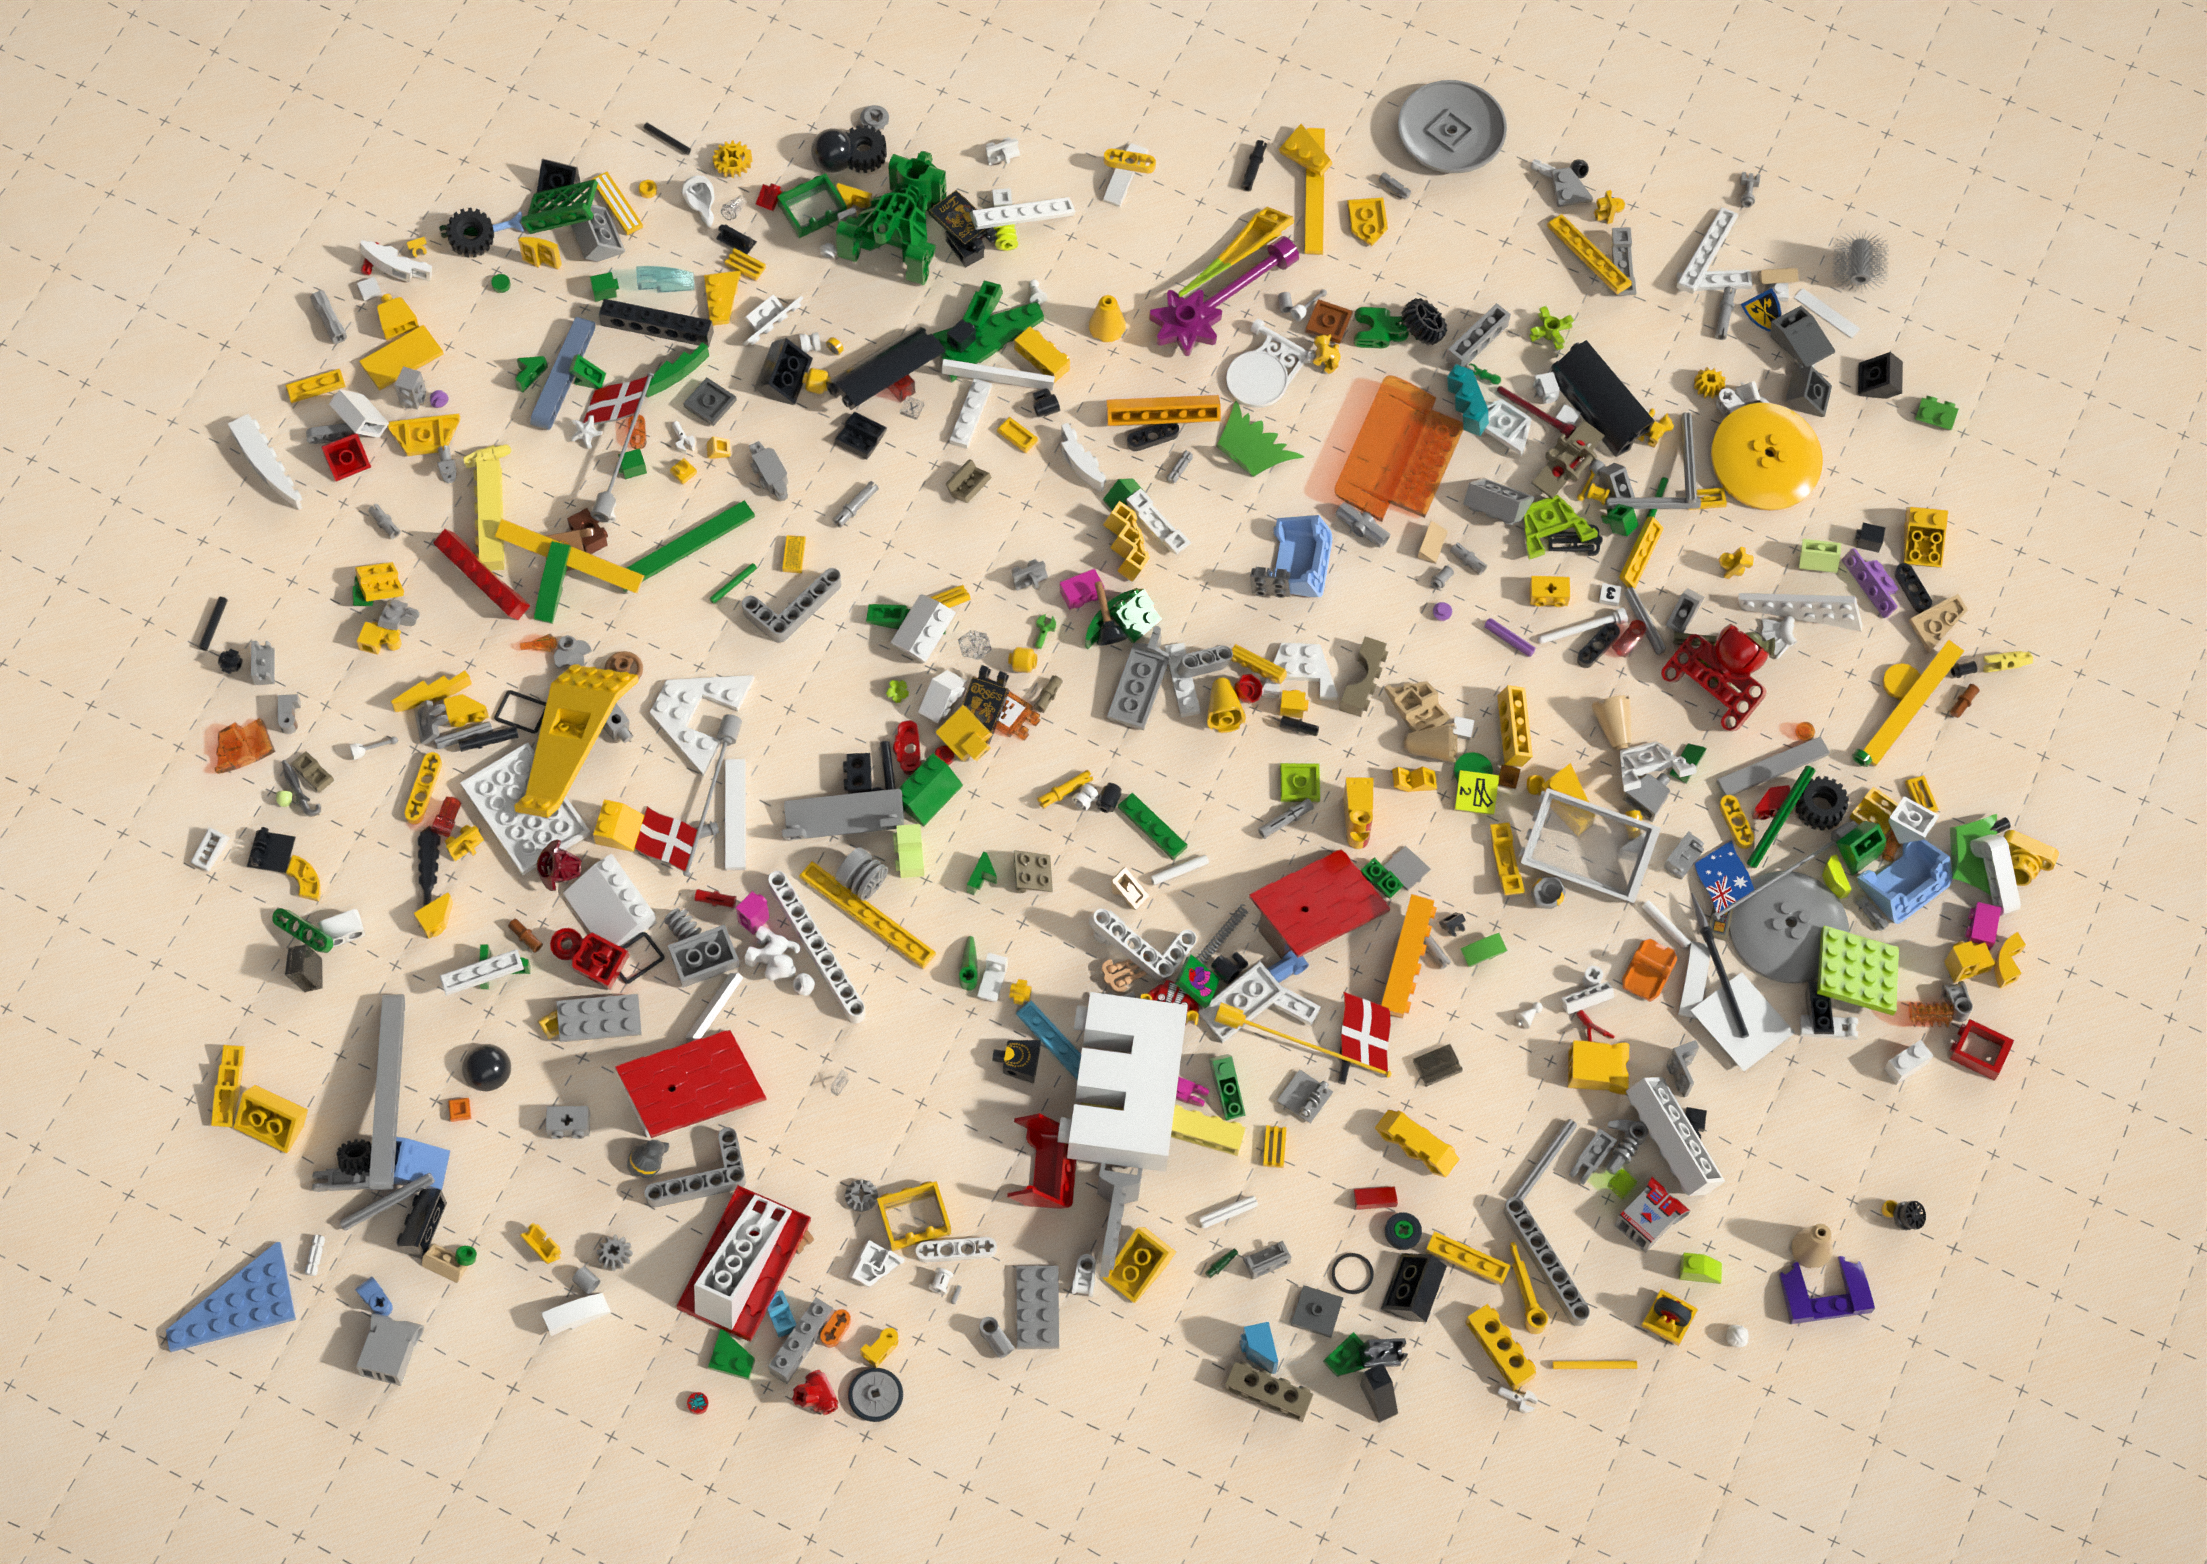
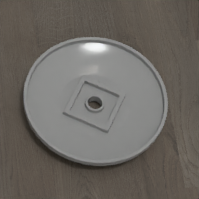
M1441 80L1420 87L1406 99L1399 114L1398 132L1406 151L1422 165L1445 173H1465L1485 166L1498 155L1505 142L1507 123L1499 103L1484 89L1464 81ZM1454 129L1456 133L1450 134L1447 130Z
M1784 871L1767 873L1753 879L1754 889H1757ZM1791 871L1734 907L1729 933L1738 955L1755 972L1778 982L1804 983L1818 979L1822 927L1825 925L1849 932V923L1842 903L1826 885L1811 876ZM1791 919L1795 922L1796 926L1789 927L1785 921Z

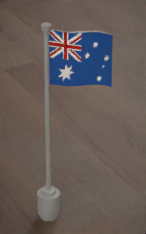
M1854 821L1846 822L1831 832L1830 843L1757 889H1754L1748 871L1736 854L1732 840L1697 861L1695 869L1698 878L1709 894L1716 911L1712 914L1713 918L1716 921L1719 920L1721 915L1832 845L1838 847L1836 842L1858 826L1857 823Z

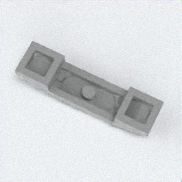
M1631 227L1612 228L1613 264L1632 281L1631 286L1617 294L1618 296L1637 294L1631 253Z

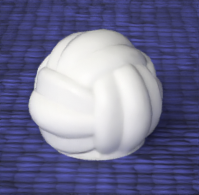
M801 973L794 979V990L800 995H809L814 989L815 982L809 974Z
M1740 1325L1728 1327L1726 1338L1729 1344L1740 1348L1748 1343L1749 1334L1747 1328Z

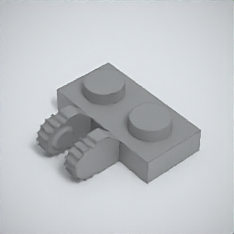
M389 599L378 620V626L396 631L399 625L412 627L416 624L420 612L415 608L408 607V603Z
M426 700L414 708L420 742L427 745L439 737L438 726L448 721L447 715H439L445 711V705L438 704L433 707V702Z

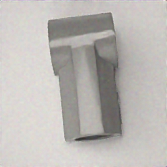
M985 1317L981 1320L980 1335L988 1342L998 1358L1002 1359L1009 1355L1015 1348L999 1327L997 1320L993 1317ZM991 1324L995 1329L992 1332H986L983 1327Z

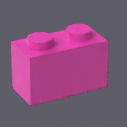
M1095 568L1060 582V593L1069 610L1080 608L1085 603L1098 600L1095 583L1101 581Z
M752 891L736 907L738 923L752 935L770 919L767 900L761 894L757 895Z
M1977 902L1975 907L1970 909L1968 919L1971 920V924L1967 926L1965 937L1968 938L1967 942L1972 941V944L1978 943V945L1985 943L1989 951L1992 949L1996 940L2001 907Z

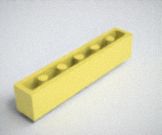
M500 460L477 462V469L473 470L474 480L477 481V486H474V495L478 499V502L474 503L475 514H478V519H475V530L478 531V536H475L476 548L479 547V553H476V557L491 571L505 570L504 540L495 537L500 521L503 519L502 468Z

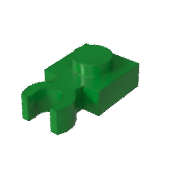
M355 576V586L352 588L353 606H373V601L365 600L357 576Z

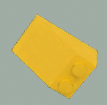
M1137 1227L1116 1257L1114 1270H1110L1109 1277H1103V1279L1133 1303H1136L1167 1267L1177 1251L1146 1227Z

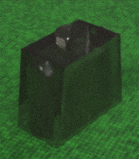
M307 944L288 948L285 976L303 992L322 989V958Z

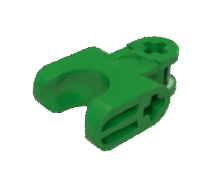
M1359 307L1355 311L1354 316L1358 323L1368 324L1372 327L1369 331H1360L1355 335L1354 344L1359 348H1387L1390 345V341L1402 342L1409 336V331L1406 330L1407 327L1403 325L1402 316H1390V311L1386 308Z

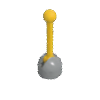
M1595 459L1591 461L1589 466L1591 475L1581 494L1577 495L1579 501L1584 500V494L1594 476L1600 475L1599 470L1606 467L1600 460Z

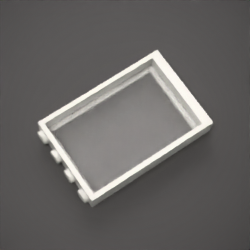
M1547 788L1546 792L1542 791L1538 801L1542 803L1540 810L1535 809L1532 818L1535 824L1533 829H1528L1525 837L1528 840L1526 848L1522 847L1518 857L1522 859L1521 863L1635 903L1661 828Z

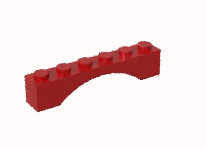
M444 529L434 540L433 544L509 617L519 620L531 606L516 591L488 569L457 534Z

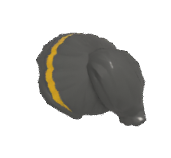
M652 1139L646 1144L634 1147L628 1156L627 1167L629 1172L634 1176H641L643 1178L653 1177L661 1169L662 1156L668 1151L669 1143Z

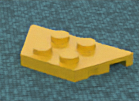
M458 413L389 422L387 427L406 455L415 456L439 453L438 448L442 446L444 451V445L449 446L461 418Z

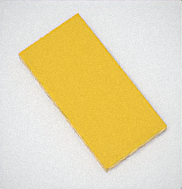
M423 324L359 362L380 391L397 381L403 366L417 370L444 353Z

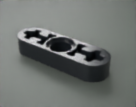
M1177 423L1157 424L1128 435L1127 446L1131 451H1140L1174 440L1179 435V425ZM1168 428H1171V430H1174V432L1171 433L1170 431H1168ZM1150 433H1156L1159 437L1155 440H1152L1148 437V435ZM1133 440L1139 441V444H1135Z
M1907 563L1899 564L1894 575L1914 610L1922 613L1931 608L1932 599L1912 566ZM1901 570L1903 572H1908L1907 575H1905L1904 573L1901 574ZM1916 585L1918 587V591L1912 592L1909 590L1908 586ZM1920 601L1926 603V606L1919 605Z
M1614 623L1606 624L1580 650L1577 663L1583 668L1591 667L1617 641L1620 634L1619 627ZM1614 631V635L1610 634L1606 640L1607 632ZM1601 642L1604 648L1596 649L1593 643ZM1591 651L1590 659L1583 660V656L1587 657Z

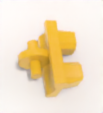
M1606 191L1605 196L1598 198L1596 201L1597 208L1594 209L1596 220L1606 219L1607 224L1613 223L1615 213H1620L1625 208L1624 200L1618 197L1612 198V191Z
M1740 546L1733 554L1725 552L1719 557L1720 566L1727 569L1724 578L1730 579L1733 575L1742 576L1745 567L1751 568L1753 566V555L1746 554L1745 547Z
M465 825L461 828V835L455 839L453 836H450L445 840L446 848L454 861H457L468 852L474 856L476 854L474 848L484 841L475 825L472 827Z

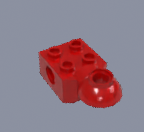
M562 928L556 931L550 941V949L553 955L561 960H572V968L576 973L609 990L613 987L630 956L628 950L593 932L582 938L580 933L572 928ZM565 941L572 942V946L569 949H563L562 945Z

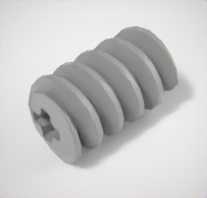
M679 908L674 909L664 919V923L673 931L678 941L700 934L702 931L701 927L695 928L697 922H691L693 919L691 915L686 916L688 913L687 909L681 911Z

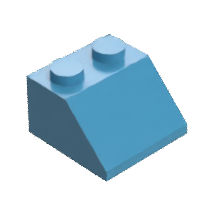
M1269 1322L1245 1326L1243 1334H1240L1241 1340H1239L1241 1352H1245L1246 1358L1271 1374H1276L1278 1357Z

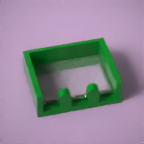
M826 173L816 176L806 183H801L797 187L784 191L777 196L778 207L781 208L798 238L837 221V214L847 210V205Z

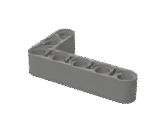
M828 568L779 615L757 597L746 596L742 600L743 614L773 641L777 643L784 642L841 588V574L836 568ZM817 591L823 592L821 594H816ZM809 604V606L803 607L802 605ZM749 606L755 607L753 609H748ZM765 617H766V618H769V619L766 620V621L761 620L762 618H765ZM777 629L783 630L781 632H775Z
M725 1127L718 1134L725 1168L649 1184L645 1189L647 1203L651 1207H661L734 1191L737 1185L744 1187L746 1176L736 1131L733 1128ZM727 1136L733 1137L731 1142L723 1141ZM731 1155L737 1156L735 1161L727 1160ZM733 1175H741V1178L737 1181L731 1179ZM714 1179L721 1180L718 1185L711 1184V1181ZM695 1183L701 1185L696 1190L690 1188ZM673 1188L680 1189L677 1194L670 1193ZM652 1193H660V1195L657 1198H650V1195Z

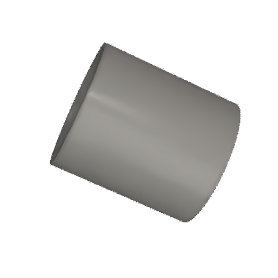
M585 1266L580 1268L572 1278V1281L587 1294L592 1293L600 1284V1279Z

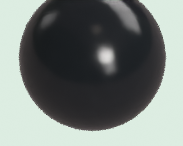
M836 128L820 132L813 140L811 147L814 162L819 168L827 172H840L846 169L851 163V155L854 151V143L851 137L846 132Z
M482 1044L476 1046L464 1058L462 1065L463 1077L467 1084L476 1090L492 1091L498 1089L508 1080L511 1074L510 1058L503 1049L496 1045Z

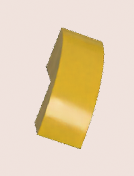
M2018 932L2011 935L2005 941L1995 959L1994 974L2000 989L2017 981L2022 974L2012 958L2021 953L2026 946Z

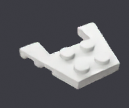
M1281 643L1273 663L1286 669L1287 676L1284 680L1320 682V700L1337 701L1338 694L1321 645ZM1267 678L1261 697L1279 698L1280 684L1273 683Z
M1657 741L1620 750L1624 792L1641 788V781L1638 776H1644L1646 773L1663 771L1665 768L1673 767L1679 777L1697 773L1696 766L1693 763L1687 764L1685 758L1681 756L1676 757L1673 755L1672 750Z

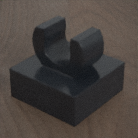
M1454 912L1439 921L1442 929L1448 930V933L1455 937L1457 935L1454 930L1457 926L1460 931H1465V927L1461 923L1465 922L1466 919L1462 913Z

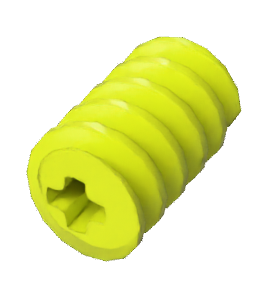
M1015 224L993 227L997 232L995 235L997 237L995 241L997 249L1010 251L1018 247Z

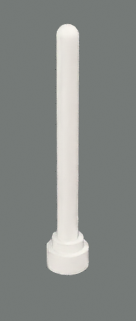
M1624 608L1616 609L1610 616L1540 636L1538 642L1541 644L1608 623L1623 624L1628 622L1627 613Z

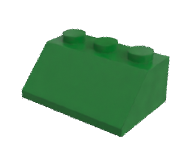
M932 753L899 788L902 791V803L905 812L924 827L962 788L963 784L948 764Z

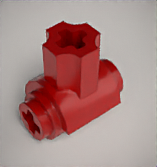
M815 1370L806 1375L805 1384L797 1385L793 1389L794 1395L792 1400L795 1405H800L802 1408L812 1406L815 1412L823 1413V1415H828L838 1409L839 1402L826 1374L821 1372V1370Z

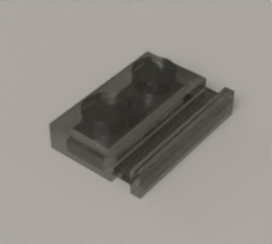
M1451 1044L1413 1059V1063L1421 1079H1423L1425 1087L1463 1071Z

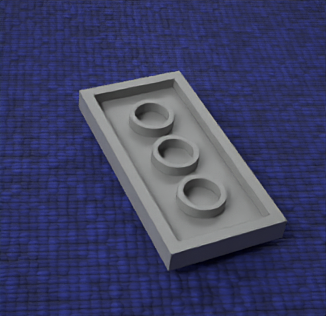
M638 994L556 1001L560 1042L642 1035Z
M1017 1266V1350L1059 1349L1058 1266Z

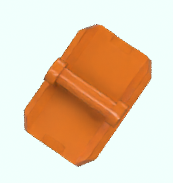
M1652 939L1641 941L1622 978L1623 989L1649 1002L1653 1001L1660 995L1677 961L1675 951Z

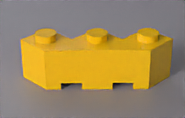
M1119 501L1103 526L1118 536L1110 548L1125 558L1117 571L1133 582L1150 557L1143 545L1145 541L1141 529L1138 528L1136 523V513Z
M1388 1109L1375 1126L1376 1131L1385 1141L1398 1144L1409 1158L1422 1161L1434 1175L1446 1178L1460 1160L1451 1145L1443 1142L1428 1129L1421 1127L1408 1118L1402 1111Z

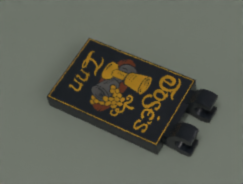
M957 190L929 209V215L964 248L970 246L976 253H980L984 250L981 246L983 242L979 239L981 236L984 235L990 243L997 240L995 236L997 232L993 227L975 229L970 212L978 209Z
M981 665L978 678L972 677L962 705L966 706L994 734L1010 691L1008 688H1005L1009 675L999 671L997 682L990 680L988 677L991 669ZM993 735L985 741L987 744L990 745Z

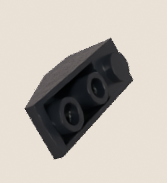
M1808 981L1805 997L1813 1034H1834L1831 998L1817 994L1818 981Z

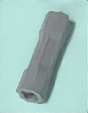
M321 290L313 293L310 296L311 302L322 319L332 342L338 344L345 341L347 338L346 332L334 313L327 295Z

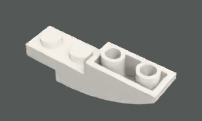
M361 240L360 249L362 255L383 272L406 282H410L411 277L430 281L432 276L431 265L425 262H416L407 257H398V250L391 246H382L373 241Z
M1069 423L1061 425V435L1065 441L1062 442L1061 452L1065 460L1084 482L1100 492L1104 491L1106 478L1104 473L1098 469L1099 463L1097 458L1093 457L1090 451L1084 452L1082 444H1078L1076 440L1077 434L1075 429H1071Z

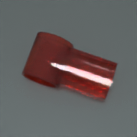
M1633 620L1627 630L1612 646V649L1618 656L1625 658L1637 643L1643 640L1646 632L1645 623L1641 620ZM1633 629H1637V630H1639L1641 633L1636 634V633H1634L1632 630H1633Z
M446 796L430 830L449 838L456 822L454 820L462 803L455 797Z

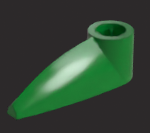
M968 936L959 973L960 986L967 991L975 989L978 983L977 954L973 936Z

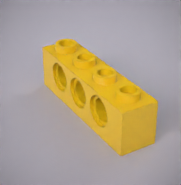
M1507 685L1497 695L1504 765L1523 767L1533 757L1526 691L1524 687Z
M1486 1304L1467 1316L1465 1324L1508 1385L1515 1391L1534 1379L1536 1367L1530 1359L1527 1360L1524 1356L1522 1346L1518 1342L1515 1343L1512 1339L1510 1329L1506 1325H1502L1498 1312ZM1485 1326L1494 1327L1495 1332H1487ZM1504 1343L1508 1349L1501 1350L1497 1344ZM1516 1360L1520 1366L1512 1367L1509 1361Z

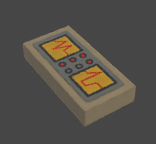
M1713 906L1709 926L1712 928L1714 938L1727 940L1734 908L1721 915L1720 919L1716 921L1712 916L1716 912Z

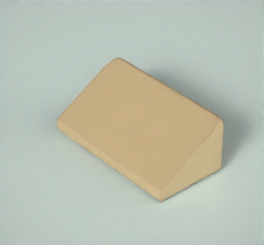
M1765 269L1759 271L1757 276L1762 284L1798 282V269Z
M1430 521L1419 550L1418 558L1436 564L1448 531L1437 523Z
M434 1243L423 1255L422 1266L455 1283L459 1282L468 1267L456 1262L455 1253Z

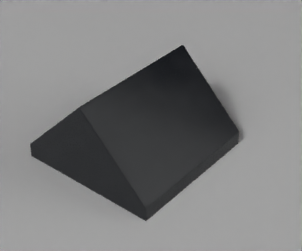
M547 159L541 160L537 193L580 183L578 167Z

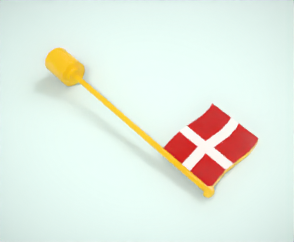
M1343 992L1345 1009L1341 1030L1342 1055L1245 1020L1244 1010L1221 1002L1214 1021L1237 1029L1238 1026L1242 1027L1243 1024H1247L1386 1075V1078L1391 1077L1392 1074L1390 1070L1388 1071L1387 1058L1391 1027L1390 1010L1387 1007Z

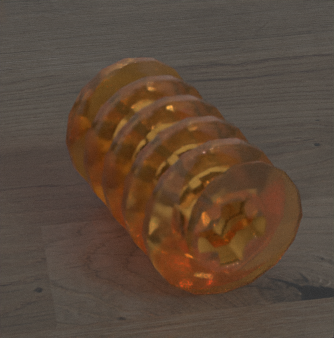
M1910 1002L1908 1013L1914 1027H1917L1918 1022L1921 1023L1922 1027H1925L1926 1022L1929 1023L1930 1027H1933L1934 1022H1937L1938 1027H1941L1942 1022H1945L1946 1028H1949L1954 1010L1952 1002H1949L1948 1006L1945 1002H1941L1940 1005L1937 1002H1933L1932 1005L1929 1002H1925L1924 1005L1921 1002H1917L1916 1005L1914 1002Z

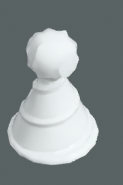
M1033 279L1029 282L1030 288H1033L1030 303L1038 301L1040 305L1047 300V294L1038 288L1039 282Z
M1535 1002L1530 1010L1516 1013L1515 1018L1518 1021V1026L1522 1025L1524 1028L1529 1029L1535 1012L1540 1013L1542 1011V1004Z

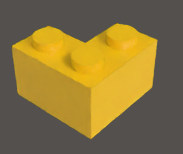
M1961 941L1954 944L1944 961L1954 983L1989 972L1995 965L1986 944H1972V941L1966 943Z

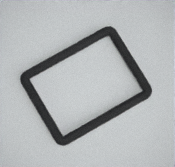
M508 690L495 714V720L536 734L541 726L545 709L534 730L499 718V715L510 694L546 706V702Z
M642 932L623 945L622 948L626 949L645 936L660 958L628 980L620 972L619 976L626 984L631 983L665 959L664 954L646 932Z

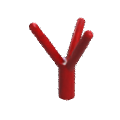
M1583 1010L1576 1014L1586 1026L1588 1042H1592L1591 1029H1594L1603 1036L1614 1039L1615 1036L1595 1025Z

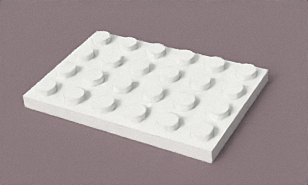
M529 743L522 745L460 782L461 787L522 875L537 867L540 853L551 841L555 839L561 840L559 848L566 850L591 835L590 830L566 796L560 808L549 818L515 812L514 805L526 794L535 755Z

